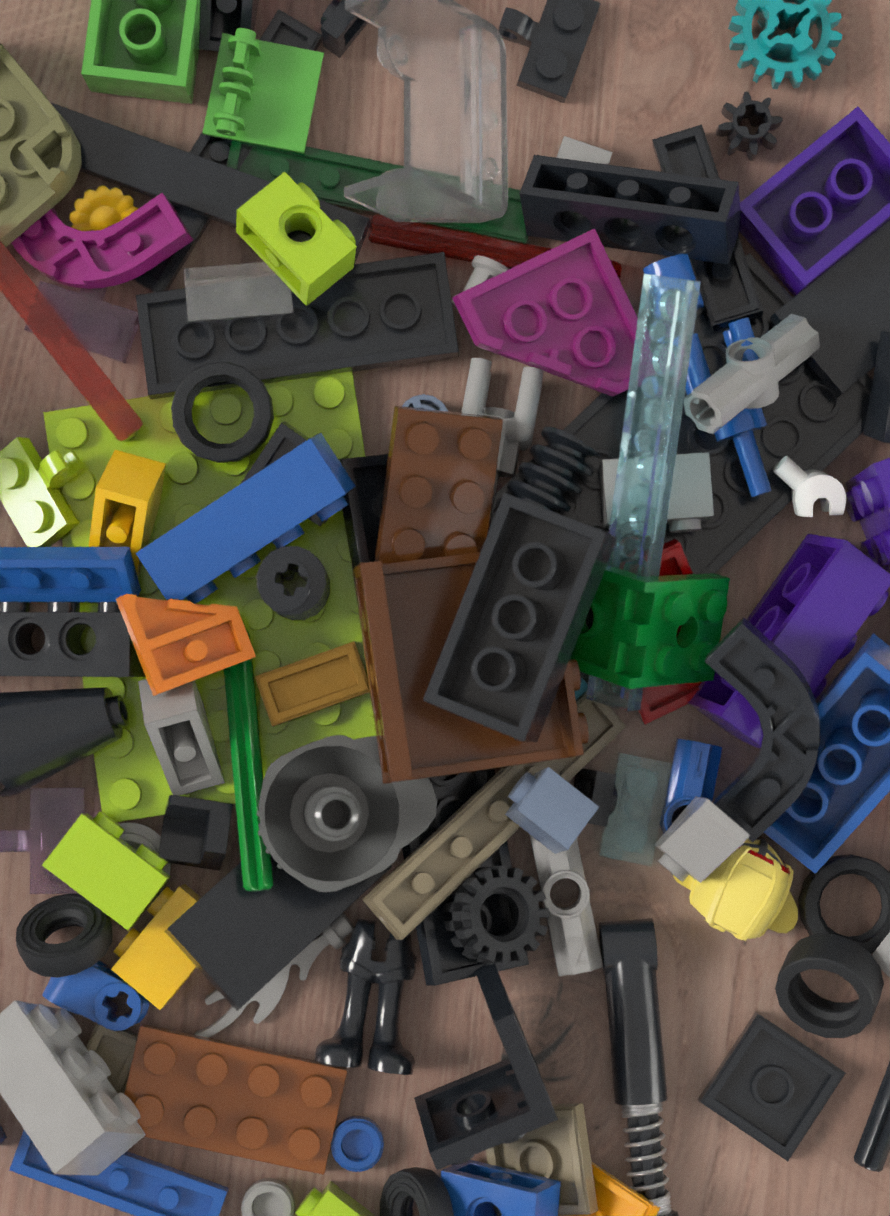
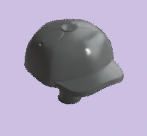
M344 735L328 736L297 748L270 764L263 779L261 796L258 803L259 810L256 812V815L260 818L258 835L262 837L263 843L267 848L266 853L272 855L278 863L277 867L279 869L283 868L289 875L316 891L323 893L338 891L372 877L392 865L397 859L400 849L427 830L436 817L437 799L429 778L383 784L376 736L355 740Z

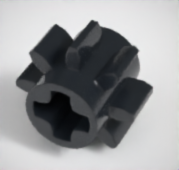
M747 91L744 92L740 105L737 108L727 102L724 104L721 113L730 122L718 125L716 136H727L730 143L727 151L729 156L738 150L747 152L749 160L754 161L760 145L769 150L775 147L777 140L768 131L779 128L783 119L779 116H771V112L768 109L771 98L768 97L761 103L751 100V96ZM743 118H748L751 126H759L755 135H750L746 126H740Z

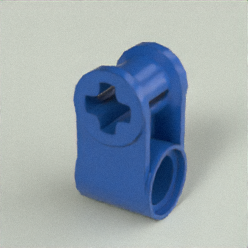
M100 960L92 967L80 973L59 978L51 977L42 994L45 999L72 1013L82 1015L113 1031L126 1030L141 1022L147 1015L150 1002ZM126 993L129 995L126 1004L133 1011L119 1017L116 1015L118 1005L111 1000L112 997L115 998Z

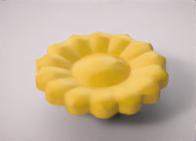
M101 185L96 190H86L83 198H77L74 201L75 210L70 212L69 220L72 222L71 227L80 231L102 230L120 222L136 211L138 207L133 206V198L130 195H123L122 190L118 187L108 189L105 185Z

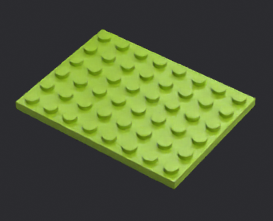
M353 372L265 383L264 385L272 398L274 415L269 436L255 453L235 462L218 463L198 457L182 444L173 427L171 405L174 396L159 399H150L149 396L43 412L49 454L59 450L64 457L70 451H75L84 466V470L78 476L68 481L59 489L79 523L62 537L63 547L89 546L96 486L114 450L166 463L160 506L148 545L240 485L281 422H287L308 438L321 433L338 460L366 456ZM241 387L201 392L195 397L192 407V419L197 431L208 441L218 444L233 443L242 438L251 428L254 418L253 402L248 393ZM342 509L330 516L325 524L323 523L322 526L315 524L309 519L304 520L299 525L305 533L286 545L298 546L311 551L320 560L329 576L330 595L326 605L317 615L306 620H290L280 616L262 600L257 589V572L261 562L270 552L276 550L273 542L258 550L256 554L261 561L238 577L234 578L231 572L227 570L213 579L218 589L196 603L202 605L220 604L237 606L245 629L250 634V641L256 657L252 658L263 779L270 764L279 757L306 744L336 735H344L354 740L376 736L370 692L273 727L255 679L257 675L353 641L356 643L367 674L353 568ZM142 564L138 577L141 588L138 597L166 600ZM295 572L293 580H284L283 586L290 592L291 596H294L297 587H306L307 584L299 575V572ZM80 602V612H98V602ZM90 626L85 628L81 635V644L87 653L94 648L96 642L95 633ZM221 670L197 679L195 683L204 704L225 783L180 796L236 804L224 671ZM82 677L84 688L107 687L113 696L121 695L129 717V724L122 727V737L93 753L102 812L115 822L164 815L169 795L173 794L144 724L138 681L144 680L146 677Z

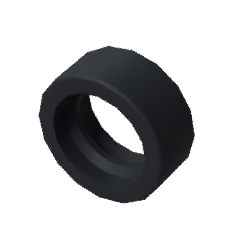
M230 362L206 363L189 372L177 387L171 405L173 427L182 444L198 457L218 463L240 461L255 453L268 438L274 420L272 398L264 383L246 367ZM227 381L239 385L248 393L253 402L254 418L251 428L242 438L233 443L218 444L208 441L197 431L192 419V407L195 397L204 387L214 382Z
M852 854L832 856L816 874L811 871L803 881L798 899L800 919L809 935L835 934L855 941L869 951L870 954L874 953L890 932V872L877 861ZM857 874L864 876L875 885L880 894L882 909L879 920L872 929L862 935L848 937L837 934L827 926L821 916L820 900L822 892L830 881L840 875Z
M814 934L800 939L789 950L778 974L775 991L782 1010L792 1022L805 1031L824 1038H846L860 1033L871 1022L881 997L884 981L881 968L873 956L855 941L835 934ZM809 969H820L838 974L852 985L858 993L859 999L845 1003L821 998L808 988L800 973Z

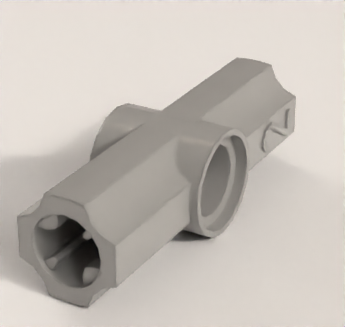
M790 314L761 338H748L730 344L726 349L727 364L684 398L686 415L695 422L698 430L714 434L745 408H761L775 402L779 397L778 382L820 348L818 332L809 325L805 317ZM746 340L753 343L749 346H741ZM747 349L756 352L760 358L754 361H742L743 354Z
M529 834L540 890L544 891L547 898L542 901L544 908H549V918L546 919L558 976L575 975L603 968L590 903V890L585 879L577 838L568 850L554 854ZM562 878L574 880L579 887L577 901L568 907L556 906L550 898L552 885Z

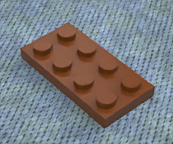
M141 1023L125 1095L134 1103L140 1113V1118L137 1122L146 1134L144 1137L324 1175L346 1079L347 1067L315 1062V1060Z

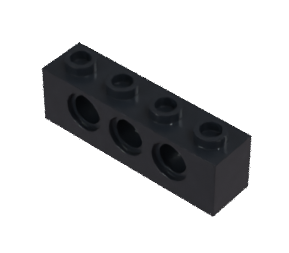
M534 155L519 193L526 236L569 241L595 228L603 247L665 256L688 254L689 259L729 265L741 227L739 182Z
M0 602V676L146 677L117 602H98V612H80V602H48L47 612H30V602ZM38 626L42 628L45 634V644L39 652L33 648L31 641L32 634ZM88 626L93 629L96 636L95 646L89 653L83 649L81 644V635Z

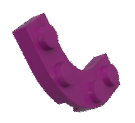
M161 193L120 222L96 231H80L66 226L59 218L55 209L52 208L11 244L24 260L47 278L75 288L94 289L119 285L141 276L192 242L193 238L170 200Z

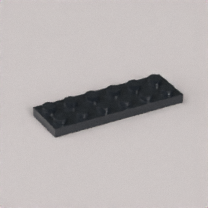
M444 252L355 264L352 271H349L308 306L277 275L136 295L147 390L150 399L173 397L177 387L189 372L206 363L230 362L246 367L265 384L459 357ZM227 381L214 382L204 387L199 393L240 386Z

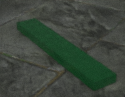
M234 140L231 142L227 161L228 167L237 170L242 145L253 147L239 171L272 182L283 172H286L296 184L300 182L306 184L314 192L318 200L340 208L523 247L527 245L528 236H526L519 194L520 190L308 146H306L305 154Z

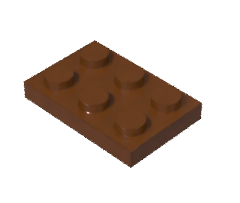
M394 406L375 561L389 564L481 552L488 535L503 419L494 416Z

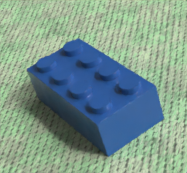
M874 633L816 699L820 719V744L812 775L796 801L764 831L766 835L815 874L890 791V646Z

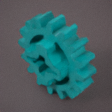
M738 0L735 10L740 15L731 17L728 29L740 34L731 39L729 48L733 51L743 50L744 53L740 57L737 66L742 69L752 64L756 68L752 79L754 82H759L766 74L772 77V89H778L783 78H789L790 84L796 89L800 87L804 73L815 81L822 72L820 64L830 66L836 54L830 48L838 47L843 34L831 29L838 26L842 18L841 13L827 12V8L832 0ZM755 14H757L759 17L757 22L762 27V32L754 40L752 36V20ZM816 23L818 42L814 50L812 47L813 41L808 33ZM797 26L793 36L785 33L773 38L777 27L781 30H787L789 27L792 29ZM771 58L786 60L788 63L775 61Z

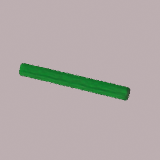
M252 659L226 668L223 671L243 887L249 892H257L271 889L273 877L271 855L266 853L267 848L263 843L262 837L258 835L260 818L256 815V812L259 810L258 803L263 784V770Z

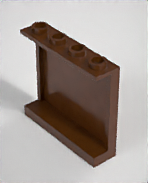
M481 552L382 564V561L360 563L353 570L383 784L584 755L583 744L588 743L589 731L585 714L577 711L575 691L580 690L581 678L579 666L575 658L569 660L538 742H522L423 701Z

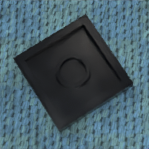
M755 1012L698 1100L786 1161H789L846 1073Z

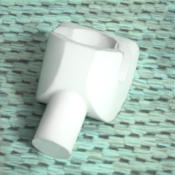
M788 456L783 457L775 465L773 472L792 489V502L797 516L813 517V505L819 498L822 511L829 512L830 516L843 515L846 505V493L844 487L837 479L819 470L803 471Z

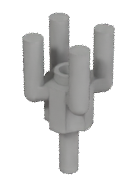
M471 358L461 413L494 416L503 419L489 532L499 477H515L519 451L527 450L532 444L544 371L535 367H523L516 410L513 412L503 408L486 407L492 374L490 372L492 362L482 358Z

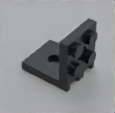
M495 963L479 969L475 973L508 1059L414 1097L428 1150L437 1170L451 1164L465 1163L473 1158L475 1154L499 1144L513 1143L522 1138L526 1133L558 1120L535 1058Z

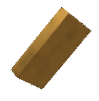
M355 641L255 676L273 727L370 692L368 677Z

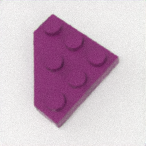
M595 228L452 298L475 346L525 365L542 369L544 372L612 397L664 372Z

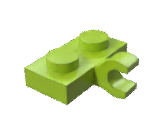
M16 437L0 451V500L27 547H51L79 524L59 489L68 481L78 476L84 470V466L75 451H70L63 457L59 450H55L42 460L29 438Z

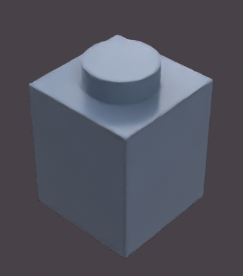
M547 767L536 772L534 776L526 772L508 795L514 803L505 815L550 851L557 854L570 848L599 806L551 768Z

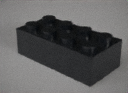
M504 493L423 701L522 742H538L614 549L617 537Z

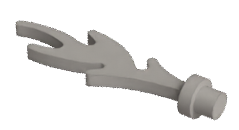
M342 913L242 1008L236 1011L231 1006L220 1019L210 1026L196 1031L194 1035L208 1038L220 1032L237 1019L252 1001H257L260 1004L253 1018L254 1023L259 1024L272 1012L285 991L289 970L292 965L300 967L299 978L304 981L307 979L312 963L327 945L331 944L338 950L346 944L344 938L352 933L354 929L349 918ZM215 989L206 996L205 1003L211 1005L220 999H224V996Z

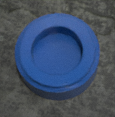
M352 1116L340 1122L334 1130L331 1142V1151L336 1162L344 1169L352 1172H362L372 1168L380 1160L384 1148V1137L380 1127L376 1122L364 1116Z

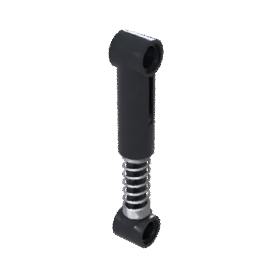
M652 918L600 922V951L606 983L614 1098L616 1104L622 1105V1117L627 1118L628 1128L623 1129L625 1133H628L629 1142L625 1143L624 1146L629 1147L630 1157H627L625 1160L631 1162V1172H628L626 1175L632 1177L633 1186H630V1188L660 1207L656 1216H679L677 1211H673L670 1208V1192L664 1186L669 1181V1178L663 1174V1170L667 1167L668 1163L662 1159V1155L667 1149L661 1145V1140L665 1137V1134L659 1127L664 1122V1119L658 1116V1113L663 1110L661 1102L667 1101L668 1097L656 976L658 957L654 922Z

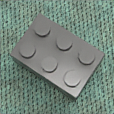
M15 1000L0 1013V1094L54 1174L98 1176L146 1135L137 1122L140 1118V1113L125 1094H118L107 1079L111 1075L109 1067L96 1052L87 1050L78 1037L82 1032L76 1019L67 1010Z

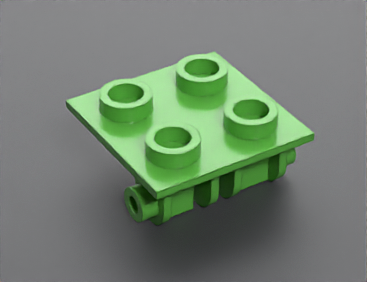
M237 28L235 35L222 33L202 134L305 154L324 52L256 40V32L246 28Z

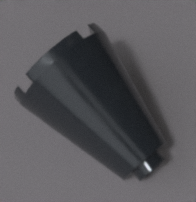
M107 687L0 692V782L5 787L0 792V795L2 797L18 795L119 740L122 737V727L129 724L127 708L121 695L113 696Z

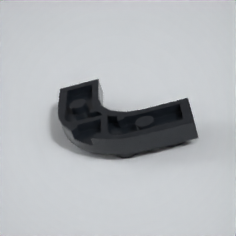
M744 617L707 654L705 662L747 699L758 714L763 731L762 746L753 762L714 801V805L750 835L748 839L753 843L796 801L806 787L818 755L820 719L816 700L804 675L784 652Z

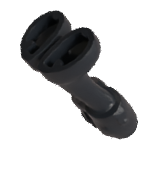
M358 918L350 941L341 951L340 970L347 972L348 978L345 1006L340 1026L332 1038L318 1044L315 1062L350 1068L362 1066L363 1033L372 983L379 984L377 1014L367 1068L384 1073L413 1075L414 1057L411 1052L403 1048L399 1036V1012L405 980H413L416 971L417 957L412 951L411 934L409 933L403 940H397L390 933L384 949L387 952L386 961H373L371 956L372 950H376V937L374 936L376 921Z

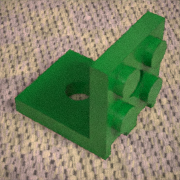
M607 565L591 604L594 615L593 625L589 629L586 622H584L570 659H576L580 672L628 689L713 681L715 670L705 662L707 654L720 642L723 619L728 606L727 595L730 578L715 573L644 577ZM682 625L681 631L677 636L678 627Z

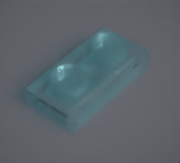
M618 753L614 773L616 774L615 786L618 792L617 804L614 812L608 818L607 827H604L599 856L652 866L671 763Z

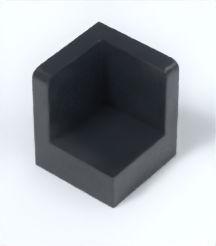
M169 795L163 817L158 854L167 863L220 871L227 851L233 804Z

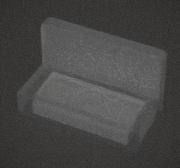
M265 262L183 268L189 322L294 314L292 290Z

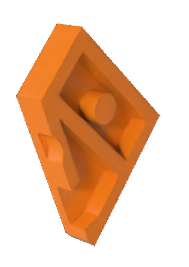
M125 594L116 599L153 696L256 657L237 606L220 604L202 605L185 600L141 598L133 594Z

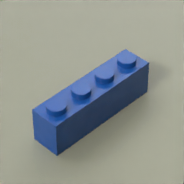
M319 433L136 552V555L166 600H183L187 598L188 601L196 604L218 589L213 579L227 570L236 578L261 561L256 552L267 544L273 542L276 549H279L304 534L305 532L299 525L304 520L316 513L322 522L346 507L348 503L343 495L356 486L323 435Z

